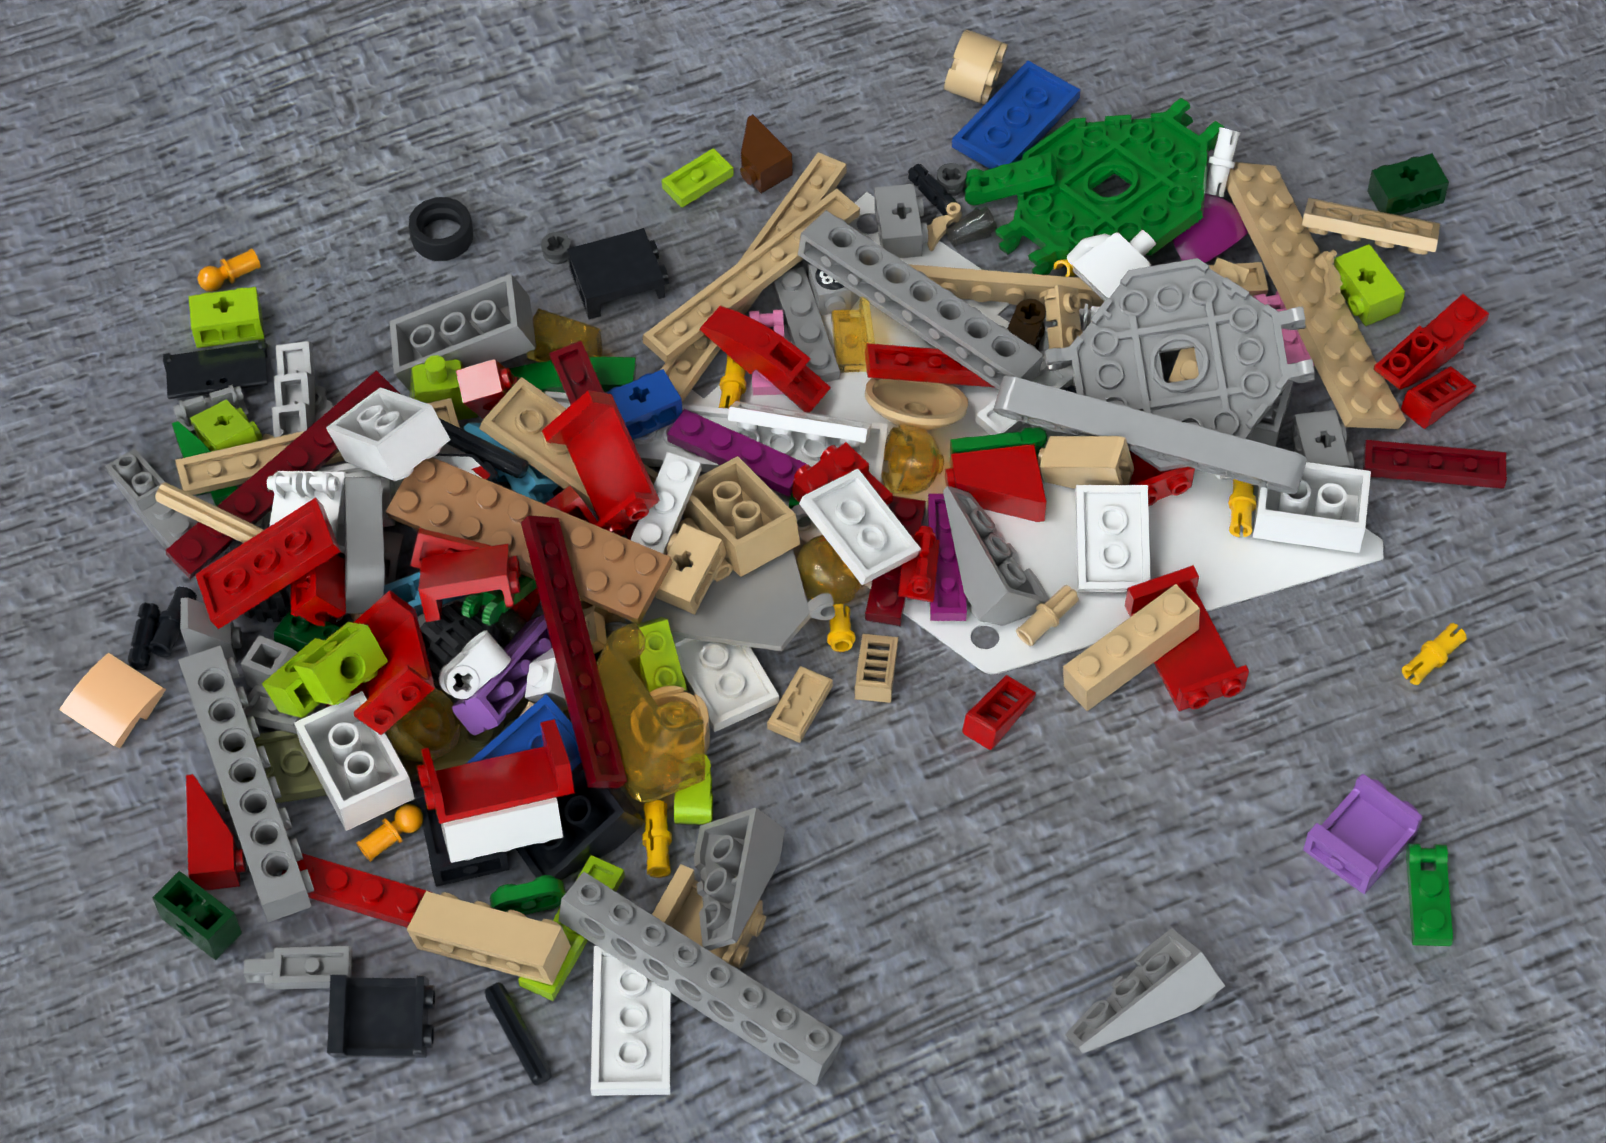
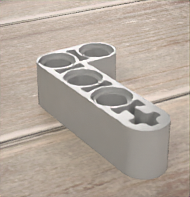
M345 477L343 506L346 614H363L383 596L385 569L381 477Z

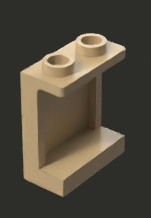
M680 864L652 915L702 946L699 912L703 908V899L697 893L696 884L698 881L695 880L694 870ZM759 899L737 943L709 951L733 967L741 968L749 953L748 943L752 936L758 937L766 922V916L763 915V901Z

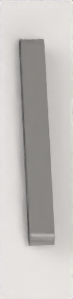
M1013 376L1003 377L993 408L995 413L1003 417L1072 436L1125 437L1131 452L1287 494H1296L1298 492L1307 462L1305 456L1293 451Z

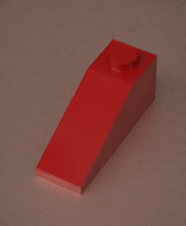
M194 774L186 775L189 878L205 891L240 887V872H246V859L243 849L238 850L232 833Z

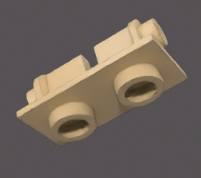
M1055 285V288L1047 290V296L1044 297L1046 320L1048 322L1057 321L1058 326L1047 328L1049 349L1070 347L1077 336L1080 337L1083 333L1079 312L1081 303L1077 288Z

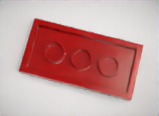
M316 497L195 574L210 621L218 629L237 619L240 615L262 601L267 600L273 594L341 552L324 506Z

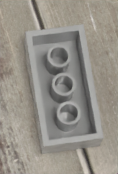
M512 274L389 321L394 374L409 391L411 368L415 365L424 364L425 360L433 355L441 356L445 361L460 360L464 368L493 359L501 363L536 349L530 296Z

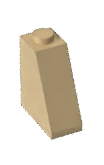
M1049 436L1046 448H1041L1037 457L1044 482L1073 489L1076 488V485H1129L1134 471L1126 438L1121 436Z

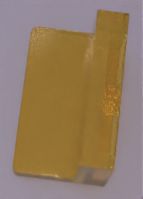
M861 295L859 310H832L831 312L835 357L840 373L866 372L864 355L867 343L875 344L869 300Z

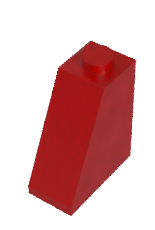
M1034 444L951 454L950 468L944 471L946 487L949 486L969 492L982 509L1034 522L1045 521L1046 497Z

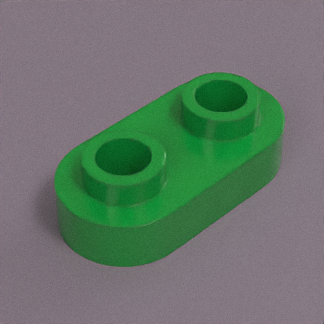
M544 875L528 883L502 885L491 894L489 899L490 906L493 909L504 912L515 910L528 915L560 906L561 899L566 892L563 881L555 879L551 875Z

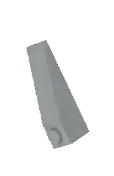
M947 486L943 490L963 590L971 604L970 610L972 614L981 622H989L1001 626L1033 615L1037 611L1036 606L1038 604H1045L1049 600L1040 581L1030 568L1023 571L1012 556L1017 551L1010 543L1006 544L992 532L995 529L994 522L969 492Z
M758 808L700 825L694 854L695 868L700 870L701 881L696 885L697 893L703 899V908L699 912L702 947L708 951L737 943L780 861L785 829Z
M1171 928L1134 959L1137 967L1126 979L1119 976L1111 984L1114 990L1107 1000L1095 1002L1065 1036L1083 1054L1191 1012L1200 1005H1205L1212 1001L1216 993L1225 985L1202 951Z

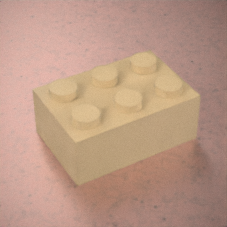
M738 456L698 477L684 510V518L693 519L701 531L722 539L727 552L724 558L733 566V570L740 577L800 545L796 514Z

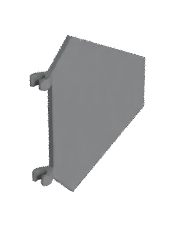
M800 505L791 508L796 514L798 531L809 529L811 521ZM791 549L742 577L732 570L729 576L718 582L713 579L696 614L661 601L655 596L642 622L663 617L668 619L671 634L674 637L782 651L810 618L819 620L833 619L835 617L833 597L829 593L820 594L807 602L794 551ZM625 619L626 624H629V625L637 624V623L632 622V621H630V620H628V619Z

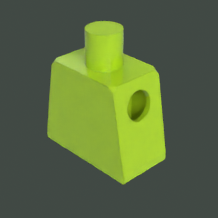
M433 355L428 357L424 364L415 365L411 368L410 398L424 403L451 398L457 420L478 417L462 401L456 370L464 368L460 360L445 361L443 357Z

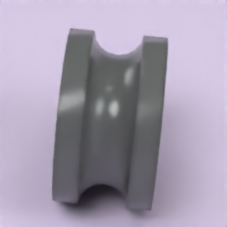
M947 163L937 170V181L948 191L946 194L956 196L964 191L966 172L961 165Z
M552 232L546 235L541 242L543 257L551 264H562L568 261L567 249L571 248L569 237L562 232ZM556 245L559 248V245H562V250L557 251L554 249V252L551 251L552 246Z

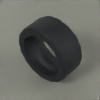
M449 197L431 198L416 206L409 216L408 227L411 242L415 251L424 258L433 261H448L457 258L468 250L473 241L471 215L467 207L458 200ZM437 220H451L460 225L456 233L443 239H433L422 233L425 226Z

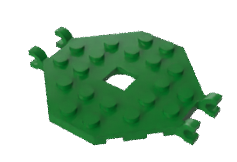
M1183 98L1174 102L1165 112L1151 113V118L1132 119V115L1105 116V121L1087 122L1086 118L1071 119L1023 153L1022 160L1052 152L1056 160V184L1017 194L1018 204L1017 210L1014 212V219L995 230L996 235L1003 240L999 243L1000 250L1009 255L1018 247L1021 237H1027L1041 248L1028 255L1029 260L1037 265L1032 269V273L1049 275L1054 267V263L1057 260L1067 259V255L1084 238L1104 233L1111 236L1118 232L1124 239L1130 242L1141 230H1144L1156 242V245L1146 254L1153 255L1203 218L1209 151L1211 149L1215 150L1219 127H1225L1215 121L1200 135L1188 129L1187 126L1193 123V119L1185 113L1190 109V103ZM1113 174H1116L1131 185L1123 193L1112 197H1102L1092 190Z

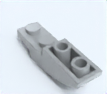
M136 449L120 456L105 466L126 500L165 549L170 547L197 524L194 519L156 501V492L165 481Z

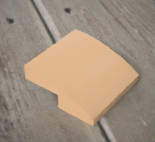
M107 653L81 679L59 710L113 746L121 748L140 718L148 719L166 689L114 655Z

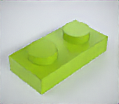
M712 148L661 180L662 189L683 208L733 177L734 168Z

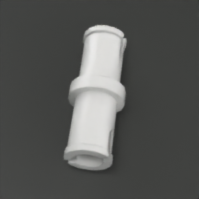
M1219 127L1213 157L1209 156L1208 163H1211L1206 181L1205 193L1224 197L1230 168L1234 169L1235 162L1232 160L1241 132Z

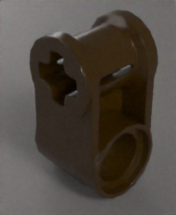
M1025 299L1019 302L1007 328L1010 333L1027 344L1033 345L1037 350L1045 332V306L1036 299Z

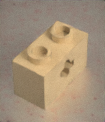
M683 523L679 533H674L668 542L667 556L671 557L673 563L655 596L661 601L696 614L727 552L722 539Z

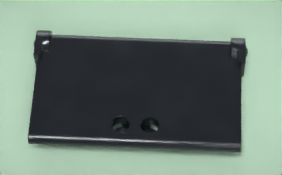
M262 339L258 340L257 343L174 355L170 353L163 354L168 399L209 394L228 388L229 385H232L233 388L240 386L241 389L268 385L266 367L268 344L266 340Z

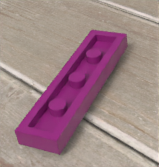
M686 409L682 411L667 433V441L718 465H722L738 456L769 488L788 497L793 492V480L796 471L806 464Z
M928 494V526L933 529L936 540H940L933 603L930 602V621H966V595L963 590L944 494Z

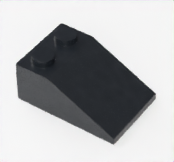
M582 762L571 771L575 793L556 797L563 837L549 840L545 843L515 848L536 878L551 875L555 879L562 880L582 869L590 855L601 858L615 850L645 823L621 788H588Z

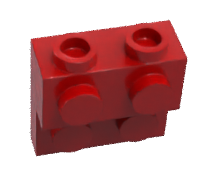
M847 442L838 448L835 445L829 446L822 453L818 463L812 467L809 464H805L794 475L793 497L799 503L802 496L856 469L860 470L887 506L893 501V494L869 472V463Z

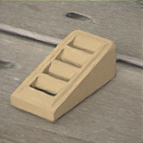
M862 634L855 682L856 700L891 703L898 637ZM869 645L890 647L889 650L868 649ZM867 656L888 657V661L867 659ZM866 666H868V667L887 668V670H886V671L869 670V669H866ZM865 677L884 678L885 682L865 680Z

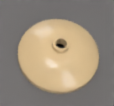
M871 378L866 384L864 394L867 402L875 412L891 423L910 431L933 430L952 425L966 415L968 408L967 397L952 384Z

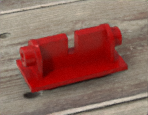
M921 526L919 531L911 535L921 550L917 557L901 565L898 596L933 603L940 540H936V535L930 526Z

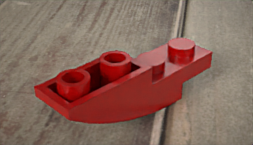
M1462 294L1426 327L1423 328L1419 325L1375 364L1373 370L1399 390L1409 387L1429 376L1460 352L1464 347L1465 340L1488 320L1489 312Z
M719 306L699 329L750 375L755 370H758L804 412L810 413L831 389L827 383L806 366L811 358L783 336L751 317Z

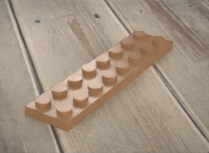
M433 457L422 461L414 467L411 475L403 479L385 511L388 518L416 530L422 528L491 546L508 543L511 556H518L521 574L534 580L535 577L521 521L528 515L559 518L579 598L639 625L673 563L670 556Z

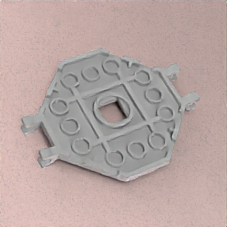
M1198 258L1128 270L1120 280V285L1110 298L1107 297L1091 318L1090 324L1080 337L1077 336L1070 347L1045 350L1049 372L1066 368L1072 364L1077 394L1245 439L1249 437L1290 382L1305 383L1315 381L1312 359L1287 364L1282 329L1299 330L1306 328L1303 306L1277 311L1268 304L1264 305L1252 297L1247 290L1227 277L1224 278L1211 270L1209 265ZM1194 347L1199 376L1195 379L1171 383L1165 382L1160 353ZM1133 452L1159 471L1187 467Z

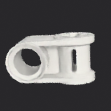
M487 630L483 631L471 639L463 650L442 668L438 677L439 685L442 690L453 697L467 699L473 696L491 678L503 671L510 663L511 658ZM457 673L462 675L461 679L464 683L460 688L455 686L456 680L453 678Z

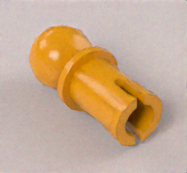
M251 248L247 252L231 259H220L221 267L219 268L211 265L203 267L198 273L197 280L202 289L213 292L222 287L225 279H228L233 284L236 278L261 268V264L255 251Z
M404 804L396 810L394 821L390 823L384 818L381 826L356 844L363 855L371 862L395 842L402 843L401 833H414L418 831L423 823V813L416 805Z

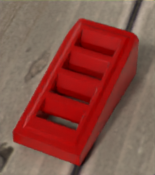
M1450 366L1408 390L1402 403L1401 411L1422 428H1427L1473 393L1476 385ZM1445 382L1449 383V384H1450L1451 386H1453L1456 390H1453V389H1452L1450 386H1448Z
M1008 675L1004 676L966 713L962 729L963 734L985 748L992 750L1034 700L1036 692ZM1005 692V693L1009 694L1010 696L1014 697V698L1017 699L1018 701H1017V702L1013 701L1012 699H1010V698H1008L1007 696L1003 695V693Z

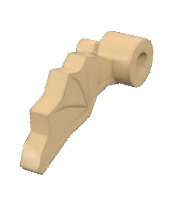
M958 203L948 204L946 207L947 215L933 219L932 224L927 226V244L930 251L934 250L939 240L947 233V227L953 222H959L962 217L961 207Z
M1335 250L1330 252L1324 251L1315 259L1316 265L1320 269L1325 270L1323 278L1327 299L1337 296L1340 293V286L1343 285L1340 280L1341 275L1333 265L1334 257L1337 255Z

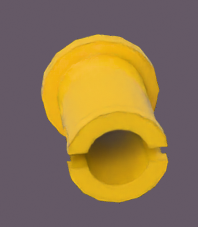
M844 604L833 605L835 617L829 620L830 633L827 635V643L834 651L845 652L850 650L856 641L855 633L851 631L850 608L847 605L844 607Z

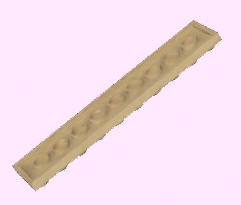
M1235 162L1234 169L1230 168L1226 189L1286 309L1303 306L1306 328L1297 331L1345 427L1399 429L1406 419L1385 378L1373 370L1374 365L1377 363L1343 295L1340 292L1337 296H1333L1330 299L1326 298V286L1323 278L1325 270L1320 269L1315 263V259L1321 253L1308 228L1302 226L1303 218L1280 172L1273 165Z

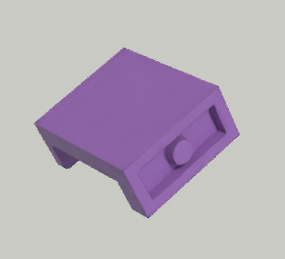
M1361 774L1357 778L1353 790L1322 825L1316 823L1308 832L1303 851L1365 895L1405 849L1407 844L1417 835L1423 817L1411 803L1401 801L1388 792L1381 782Z

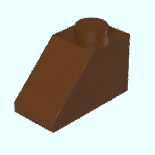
M752 114L747 118L741 149L740 173L747 184H752L762 194L793 175L792 153Z

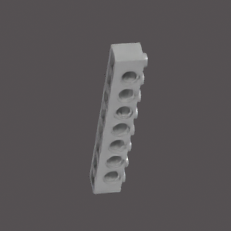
M825 210L801 232L798 250L800 257L998 390L1004 376H1013L1032 382L1038 377L1044 354L1039 352L1033 345L1027 344L1013 335L1007 328L998 325L983 315L980 310L971 307L956 297L950 290L944 289L929 279L923 272L917 271L902 261L897 255L888 252L876 244L870 237L861 234L849 226L843 219L837 218Z
M220 645L178 659L267 922L312 907L307 893L313 892L314 887L308 870L299 871L297 861L302 860L303 856L297 839L289 840L285 831L291 829L292 825L286 808H277L275 799L280 798L281 794L275 776L267 778L264 771L265 768L271 767L264 745L256 748L254 738L260 737L254 717L246 718L243 711L244 708L250 706L243 686L235 688L233 679L239 678V674L233 657L225 659ZM221 688L219 691L211 692L213 689ZM233 717L229 721L220 722L224 718ZM243 747L237 752H231L234 748ZM254 777L249 782H241L245 778ZM257 808H265L259 813H251ZM267 839H276L271 844H262ZM279 870H287V872L281 876H272L275 872Z
M584 871L562 897L559 922L662 988L670 991L682 1001L813 1085L817 1086L837 1058L843 1039L842 1035Z

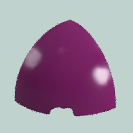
M1205 193L1203 218L1172 241L1182 261L1198 258L1206 263L1237 243L1248 231L1233 204L1220 197Z

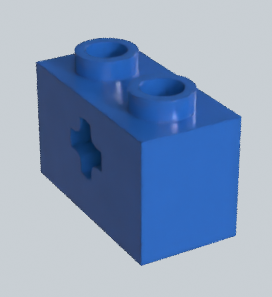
M664 369L652 374H645L638 380L621 387H614L607 392L612 394L632 440L675 423L683 411L682 398Z

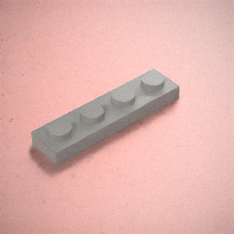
M800 267L788 270L775 280L772 285L780 309H783V318L792 344L811 358L806 366L824 382L840 379V370L805 269Z

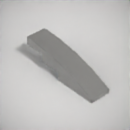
M309 341L276 345L278 376H274L276 407H272L274 438L306 431L315 423L313 344Z

